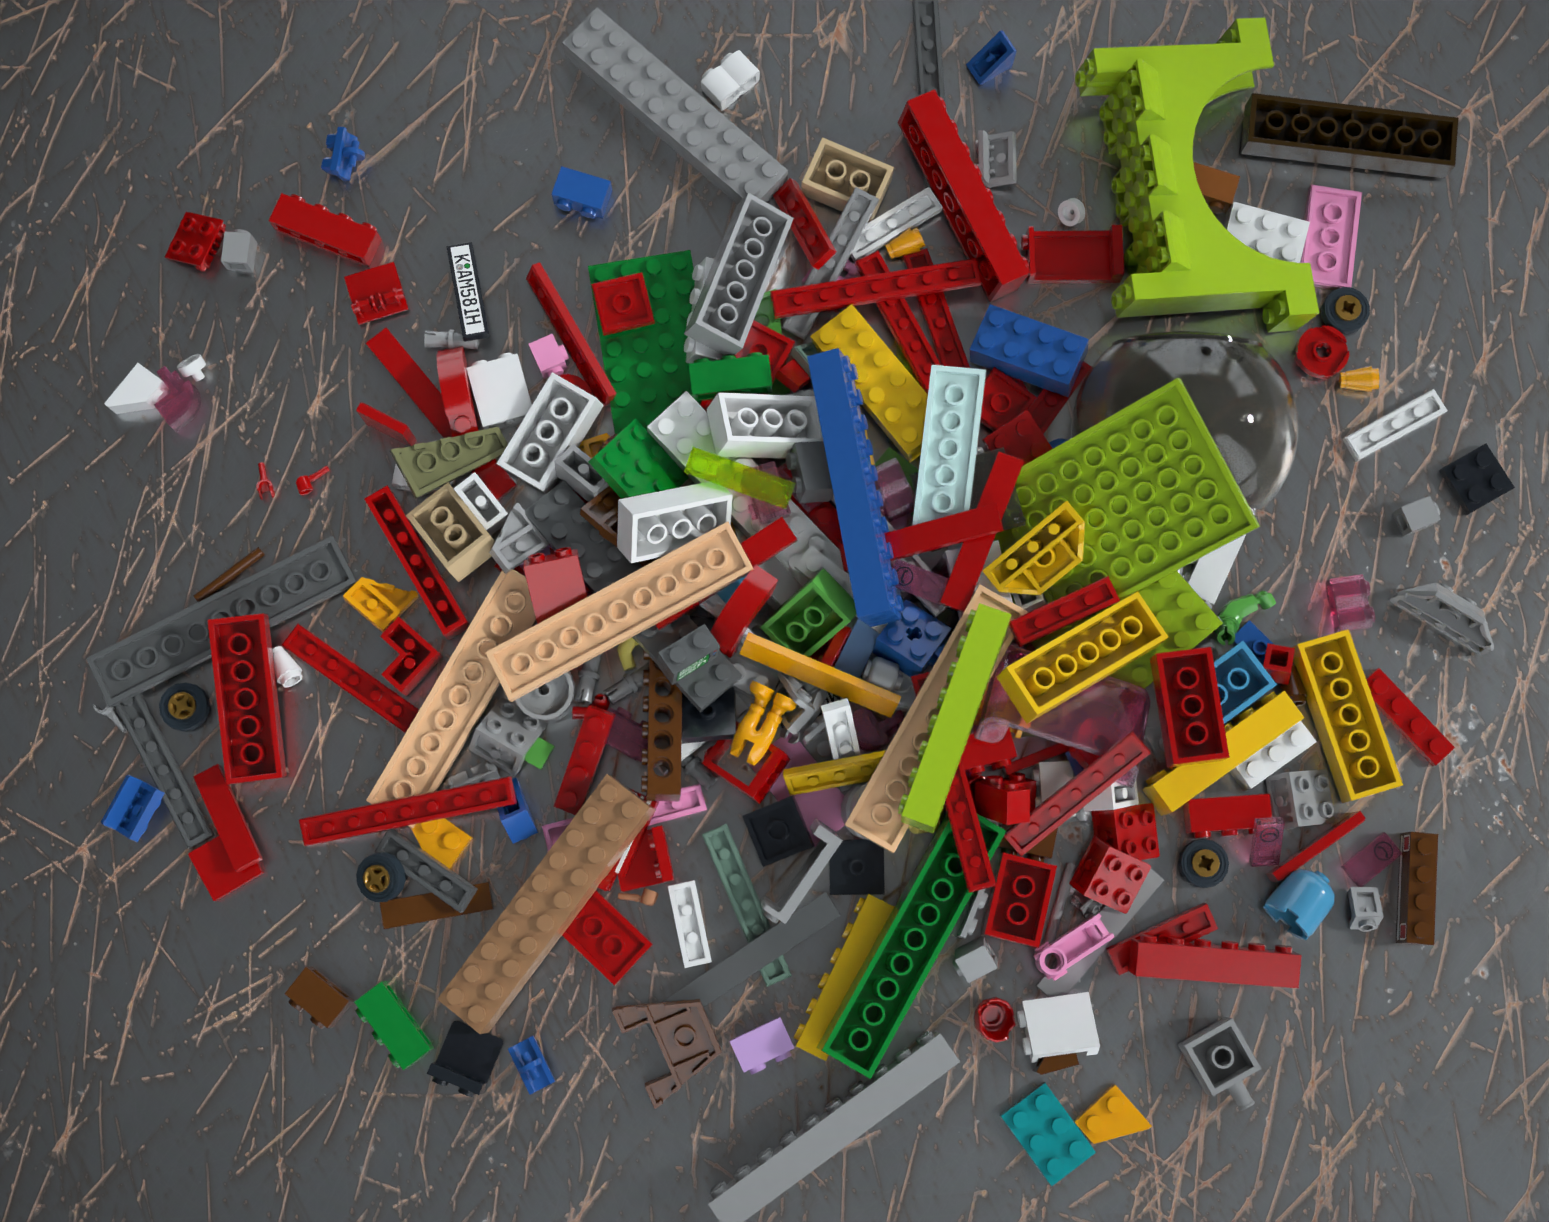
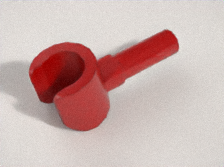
M260 462L258 463L260 481L256 484L259 497L263 500L262 494L269 491L272 498H274L275 491L272 482L266 476L265 464Z
M324 466L309 476L304 475L297 478L296 485L299 494L305 495L312 492L311 482L316 481V479L329 472L328 466Z

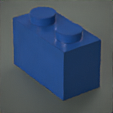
M561 166L551 195L554 204L561 210L571 211L572 209L581 212L587 218L594 219L598 217L603 219L612 194V185L609 180Z

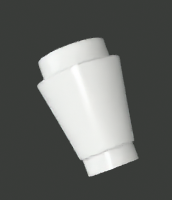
M282 646L273 648L277 682L285 688L294 686L303 678L301 667Z

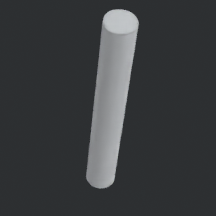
M1066 863L1043 942L1048 941L1050 944L1055 941L1071 888L1069 883L1077 868L1074 864Z

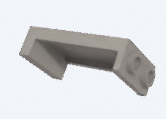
M816 818L811 824L810 829L821 840L778 903H774L764 895L760 899L764 916L776 924L779 920L784 924L787 923L843 841L837 832Z

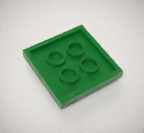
M636 418L588 461L621 499L679 488L689 478Z

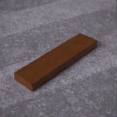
M490 882L473 885L478 890L462 913L452 908L433 893L380 902L383 929L494 910Z

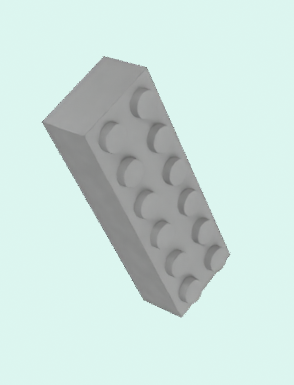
M748 192L736 205L684 335L724 356H734L743 348L794 219L793 217Z

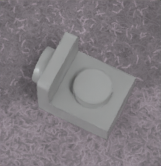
M1350 887L1348 891L1352 918L1349 922L1350 929H1359L1363 932L1377 929L1384 917L1378 887Z

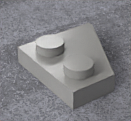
M516 503L489 553L504 573L507 574L522 564L524 560H527L528 556L545 549L549 543L527 518L525 510L521 505Z

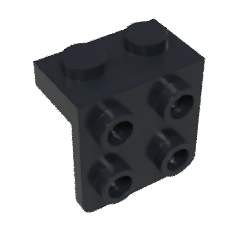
M454 1021L451 1024L436 1062L431 1063L427 1074L433 1076V1082L448 1087L449 1083L459 1087V1093L473 1098L475 1094L480 1095L484 1093L504 1041L502 1038L490 1033L479 1034L468 1024Z

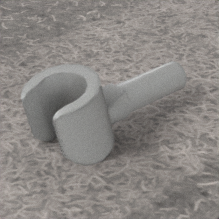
M106 702V707L102 710L99 706L93 705L97 713L107 716L121 732L126 730L124 723L114 712L115 706L110 707Z

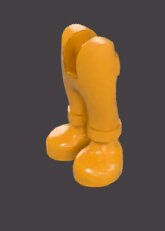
M752 680L749 689L754 694V703L750 704L748 712L736 730L730 754L739 757L747 741H750L754 745L748 755L747 763L755 766L768 750L777 728L782 722L783 718L781 716L787 711L794 710L797 704L793 699L777 692L773 699L771 710L768 711L765 721L757 731L759 721L762 715H764L765 708L771 701L775 691Z

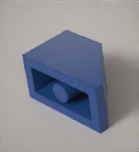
M516 777L512 779L517 803L497 808L500 820L513 844L538 833L533 815Z

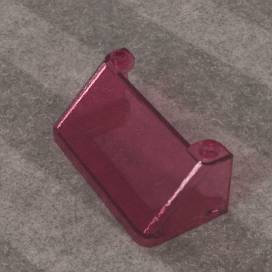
M1009 645L987 685L973 724L974 737L990 743L999 742L1006 735L1008 727L1101 756L1132 730L1144 743L1151 700L1148 692L1143 687L1108 676L1026 724L998 681L997 676L1007 666L1027 656L1032 651ZM1140 762L1115 782L1133 788L1138 776Z

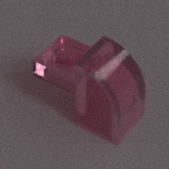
M164 366L157 371V374L171 393L155 403L154 406L168 425L177 432L197 416L201 406V397L198 389L190 380L185 382L176 370L171 372Z
M866 707L853 712L852 716L859 749L877 751L884 748L890 742L889 737L893 736L905 717L903 712L899 710L891 718L887 717L879 723L871 710Z

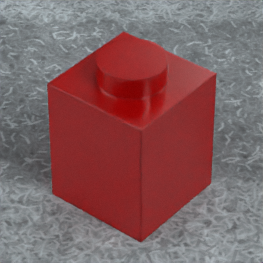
M1267 643L1263 667L1275 683L1288 685L1295 648Z

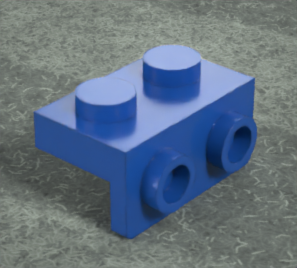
M126 775L102 818L101 824L138 842L142 834L147 830L148 823L155 810L160 806L161 799L165 793L145 781L131 775Z

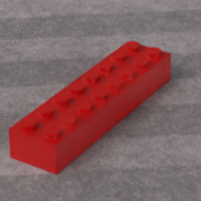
M935 89L908 100L898 120V125L934 195L942 205L943 212L967 259H977L981 286L987 298L992 302L1017 291L1030 273L1029 264L1026 258L1020 255L1017 249L1016 238L1006 228L1004 215L1000 210H997L993 202L994 198L991 190L985 187L979 167L973 164L967 144L961 141L955 121L948 116L945 101L942 97L938 96Z

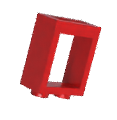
M733 739L718 740L714 746H710L705 752L702 764L759 804L791 760L784 751L770 744L767 750L771 753L748 786L717 765L731 746Z

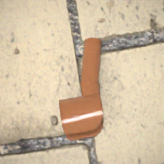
M644 888L642 896L618 893V899L640 902L648 906L654 905L658 897L657 892Z

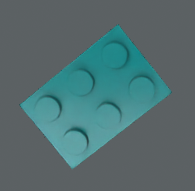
M1045 1082L1000 1115L1050 1186L1055 1185L1096 1153Z

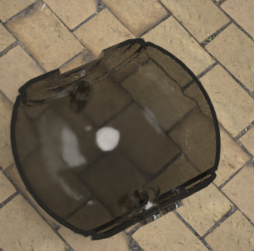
M1154 332L1125 337L1113 342L1112 346L1095 361L1082 382L1073 410L1072 438L1176 378H1180L1255 518L1258 517V513L1262 512L1273 501L1287 480L1295 461L1299 442L1300 428L1297 402L1290 382L1277 360L1258 341L1215 332Z

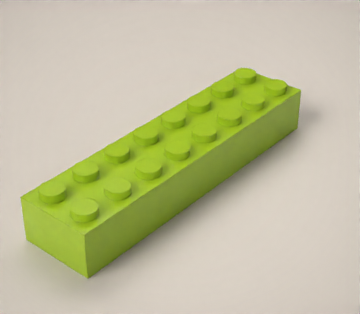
M979 603L976 611L971 609L965 629L968 635L967 637L961 636L956 650V657L959 658L958 662L952 661L947 674L946 683H949L948 689L942 688L937 701V709H940L939 714L932 715L927 729V735H930V739L928 742L923 740L918 753L917 761L921 762L919 769L913 767L908 780V787L911 788L909 795L903 794L898 807L902 823L934 834L1007 633L1011 614Z

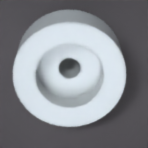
M1076 198L1063 201L1058 208L1059 219L1067 226H1073L1082 222L1085 218L1083 203Z
M195 354L179 363L177 368L183 377L192 375L197 382L205 377L201 369L206 363L200 354Z

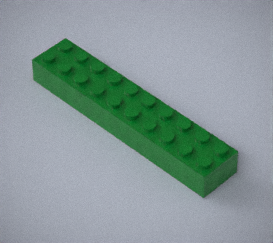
M947 813L816 1047L869 1079L872 1078L973 893H968ZM977 814L988 857L991 860L1006 830Z

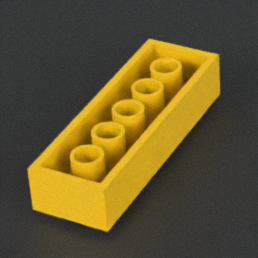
M851 304L810 336L812 343L820 352L839 348L844 356L848 355L850 363L855 364L858 379L855 380L856 389L861 391L863 398L862 406L910 463L921 455L928 394Z
M1137 591L1007 666L997 676V679L1026 724L1157 648L1169 637Z
M1349 629L1293 646L1292 648H1295L1293 663L1297 667L1307 692L1306 701L1341 802L1353 801L1403 786Z
M1273 691L1253 703L1256 707L1255 709L1250 707L1242 711L1232 719L1233 725L1230 722L1224 725L1230 758L1217 762L1169 767L1170 770L1167 772L1163 769L1145 780L1148 785L1142 791L1150 802L1154 804L1160 816L1174 812L1305 717L1287 693L1283 691L1276 695Z

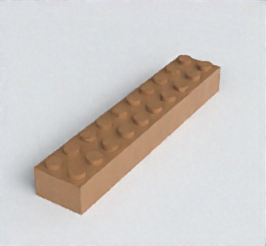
M606 774L437 1000L479 1034L489 1033L656 809L615 777Z

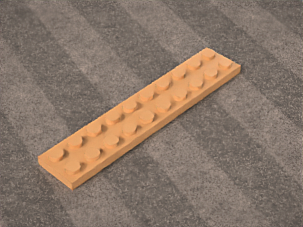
M727 521L485 653L509 701L513 702L743 578L754 568Z
M514 569L507 574L503 570L501 571L366 800L367 802L374 804L438 790L500 684L485 652L528 630L537 622L526 576ZM416 824L408 825V826L411 827V828H414V826H415Z
M982 585L977 587L844 826L891 853L895 852L909 827L908 824L901 822V814L898 813V807L903 794L909 795L911 788L908 787V780L913 767L919 769L921 762L917 761L918 753L923 740L928 742L930 739V735H927V729L932 715L939 714L940 709H937V701L942 688L948 689L949 683H946L947 674L952 661L958 662L959 658L956 657V650L961 636L967 637L968 635L965 629L971 609L976 611L979 603L1011 614L1010 621L1028 612ZM1009 627L991 677L1014 638Z

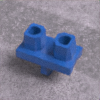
M338 127L337 133L327 135L326 145L329 150L333 151L332 157H325L321 165L322 170L327 174L336 175L342 181H350L352 167L356 166V161H363L365 159V152L359 149L360 142L357 141L358 137L348 133L347 128Z
M534 1035L508 1048L529 1095L556 1081Z

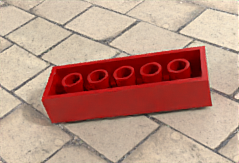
M261 613L209 619L208 629L226 785L286 777L268 614Z

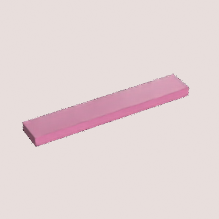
M696 784L681 788L679 802L658 801L659 804L649 826L706 811L707 807L701 785ZM573 818L542 826L548 851Z

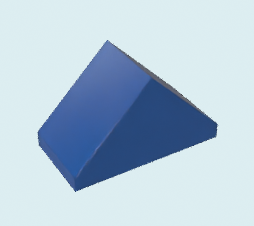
M1000 30L966 66L978 84L982 85L1013 66L1017 50L1004 31Z

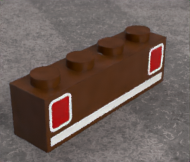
M1422 832L1400 833L1396 943L1434 945L1438 834Z

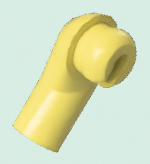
M633 637L620 643L617 647L624 671L637 667L632 651L639 644Z

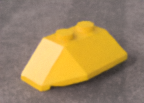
M1065 501L982 571L999 592L1041 595L1083 561L1085 521L1071 504Z

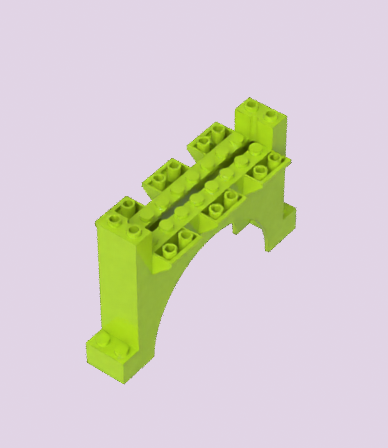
M1237 18L1216 44L1093 48L1075 73V84L1079 87L1080 96L1109 95L1099 111V116L1104 123L1105 129L1103 140L1108 147V153H1116L1121 161L1122 168L1113 177L1111 188L1112 192L1116 195V216L1120 220V225L1129 226L1130 232L1133 233L1134 242L1124 252V264L1128 268L1129 277L1124 281V284L1120 285L1113 292L1111 297V304L1116 311L1117 318L1263 308V322L1266 324L1267 333L1296 331L1319 314L1311 264L1271 258L1255 251L1235 238L1225 229L1208 207L1199 188L1194 170L1193 139L1195 128L1204 106L1228 93L1253 89L1255 85L1252 71L1273 68L1274 66L1266 18Z

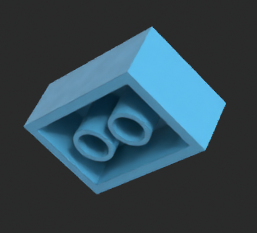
M1244 641L1238 643L1214 661L1224 724L1277 685Z

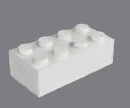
M552 372L497 464L547 494L555 487L559 480L556 476L554 461L572 444L579 447L604 405L593 395Z
M718 393L707 408L716 457L786 458L796 442L823 441L815 396Z
M718 480L619 499L617 548L631 563L663 557L727 521L731 525L732 494Z

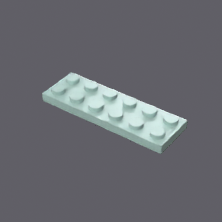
M931 365L912 526L970 510L986 370Z

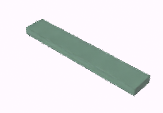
M726 823L703 833L702 837L749 944L770 930L771 926L767 917L763 914L761 902ZM783 955L760 969L766 987L792 976Z

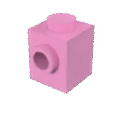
M553 334L528 344L543 379L550 377L552 372L556 375H562L564 370L568 369L565 360L569 359V356L563 344L558 346Z

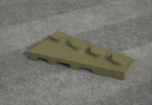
M499 427L466 433L461 436L442 438L437 441L423 442L404 448L391 449L390 453L415 499L501 457L508 443Z

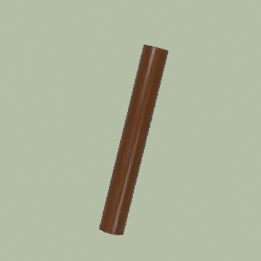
M257 547L193 595L196 601L200 602L213 595L265 556L264 552Z

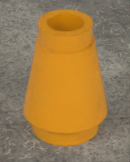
M916 227L914 229L908 228L886 244L885 247L890 258L893 259L921 251L920 248L925 246V243Z
M1368 366L1340 372L1339 387L1366 392L1379 389V369Z

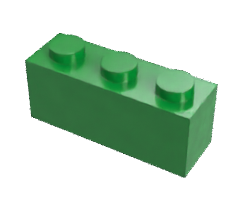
M754 352L742 358L728 355L716 361L701 358L694 360V363H689L692 397L696 401L713 400L718 393H772L769 355Z
M381 981L354 1002L358 1007L355 1010L357 1015L364 1023L368 1021L374 1031L371 1033L374 1039L381 1046L385 1044L390 1051L388 1058L396 1068L401 1067L402 1070L410 1068L435 1048L387 981Z

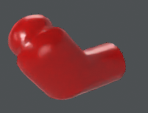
M602 693L597 694L590 705L607 711L610 705L608 697ZM573 706L572 719L584 720L588 707Z

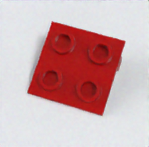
M185 212L169 245L165 258L196 265L195 268L201 272L210 269L214 258L210 254H217L211 247H220L218 243H221L226 231V225L223 224L224 220Z
M394 261L344 276L352 302L351 308L356 315L358 325L409 310Z

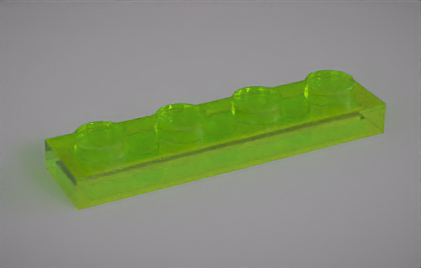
M692 447L684 473L784 509H787L796 484L696 447Z

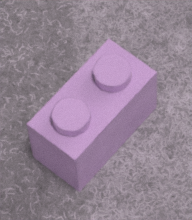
M777 1017L730 1040V1044L743 1072L749 1070L751 1075L765 1069V1062L775 1058L776 1062L790 1057V1050L794 1049L781 1017Z

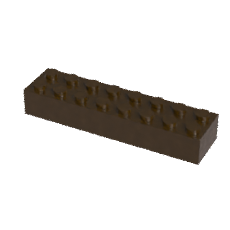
M1252 93L1244 109L1241 154L1445 178L1455 167L1459 118Z

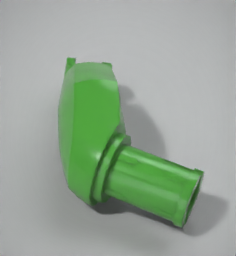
M1259 591L1255 596L1248 594L1229 600L1217 615L1223 622L1222 625L1214 630L1217 634L1218 642L1225 645V640H1228V645H1231L1235 641V634L1243 617L1257 611V604H1260L1262 609L1273 607L1276 604L1273 595L1266 591Z

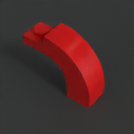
M464 347L437 351L436 359L440 389L452 437L479 431L466 369L468 364Z
M757 565L753 567L754 570L748 573L735 590L710 631L720 645L719 650L729 658L736 653L748 626L771 597L778 583V579Z

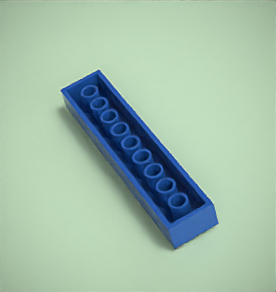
M839 348L807 356L857 618L869 627L902 620L901 611H904V604L901 595H897L895 585L899 584L896 569L891 567L890 559L894 558L893 549L890 542L886 543L884 533L888 532V524L885 516H881L880 507L883 506L881 492L879 490L876 491L875 481H878V474L875 465H871L870 455H873V448L870 440H866L865 430H868V423L865 414H861L860 410L863 398L860 389H856L855 380L858 379L856 366L850 363L848 355L844 356Z

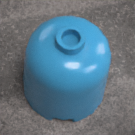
M1299 869L1284 879L1268 897L1263 908L1276 923L1281 919L1290 926L1287 932L1299 939L1307 940L1309 936L1313 935L1332 909L1335 894L1328 884L1329 879L1323 873Z

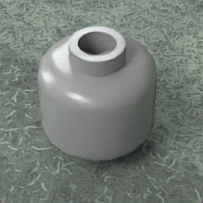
M875 657L872 661H867L861 679L892 692L893 690H899L903 675L899 674L900 667L897 663L882 657Z

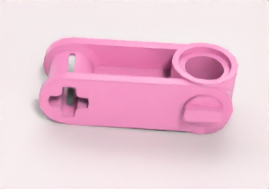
M1097 913L1049 944L1047 941L1040 945L1039 948L1034 949L1036 952L1033 955L1035 965L1041 973L1045 974L1048 980L1052 978L1055 981L1068 973L1067 968L1115 936L1113 933L1108 932L1100 919L1102 917L1101 914ZM1049 953L1054 954L1057 958V964L1053 969L1045 965V957Z

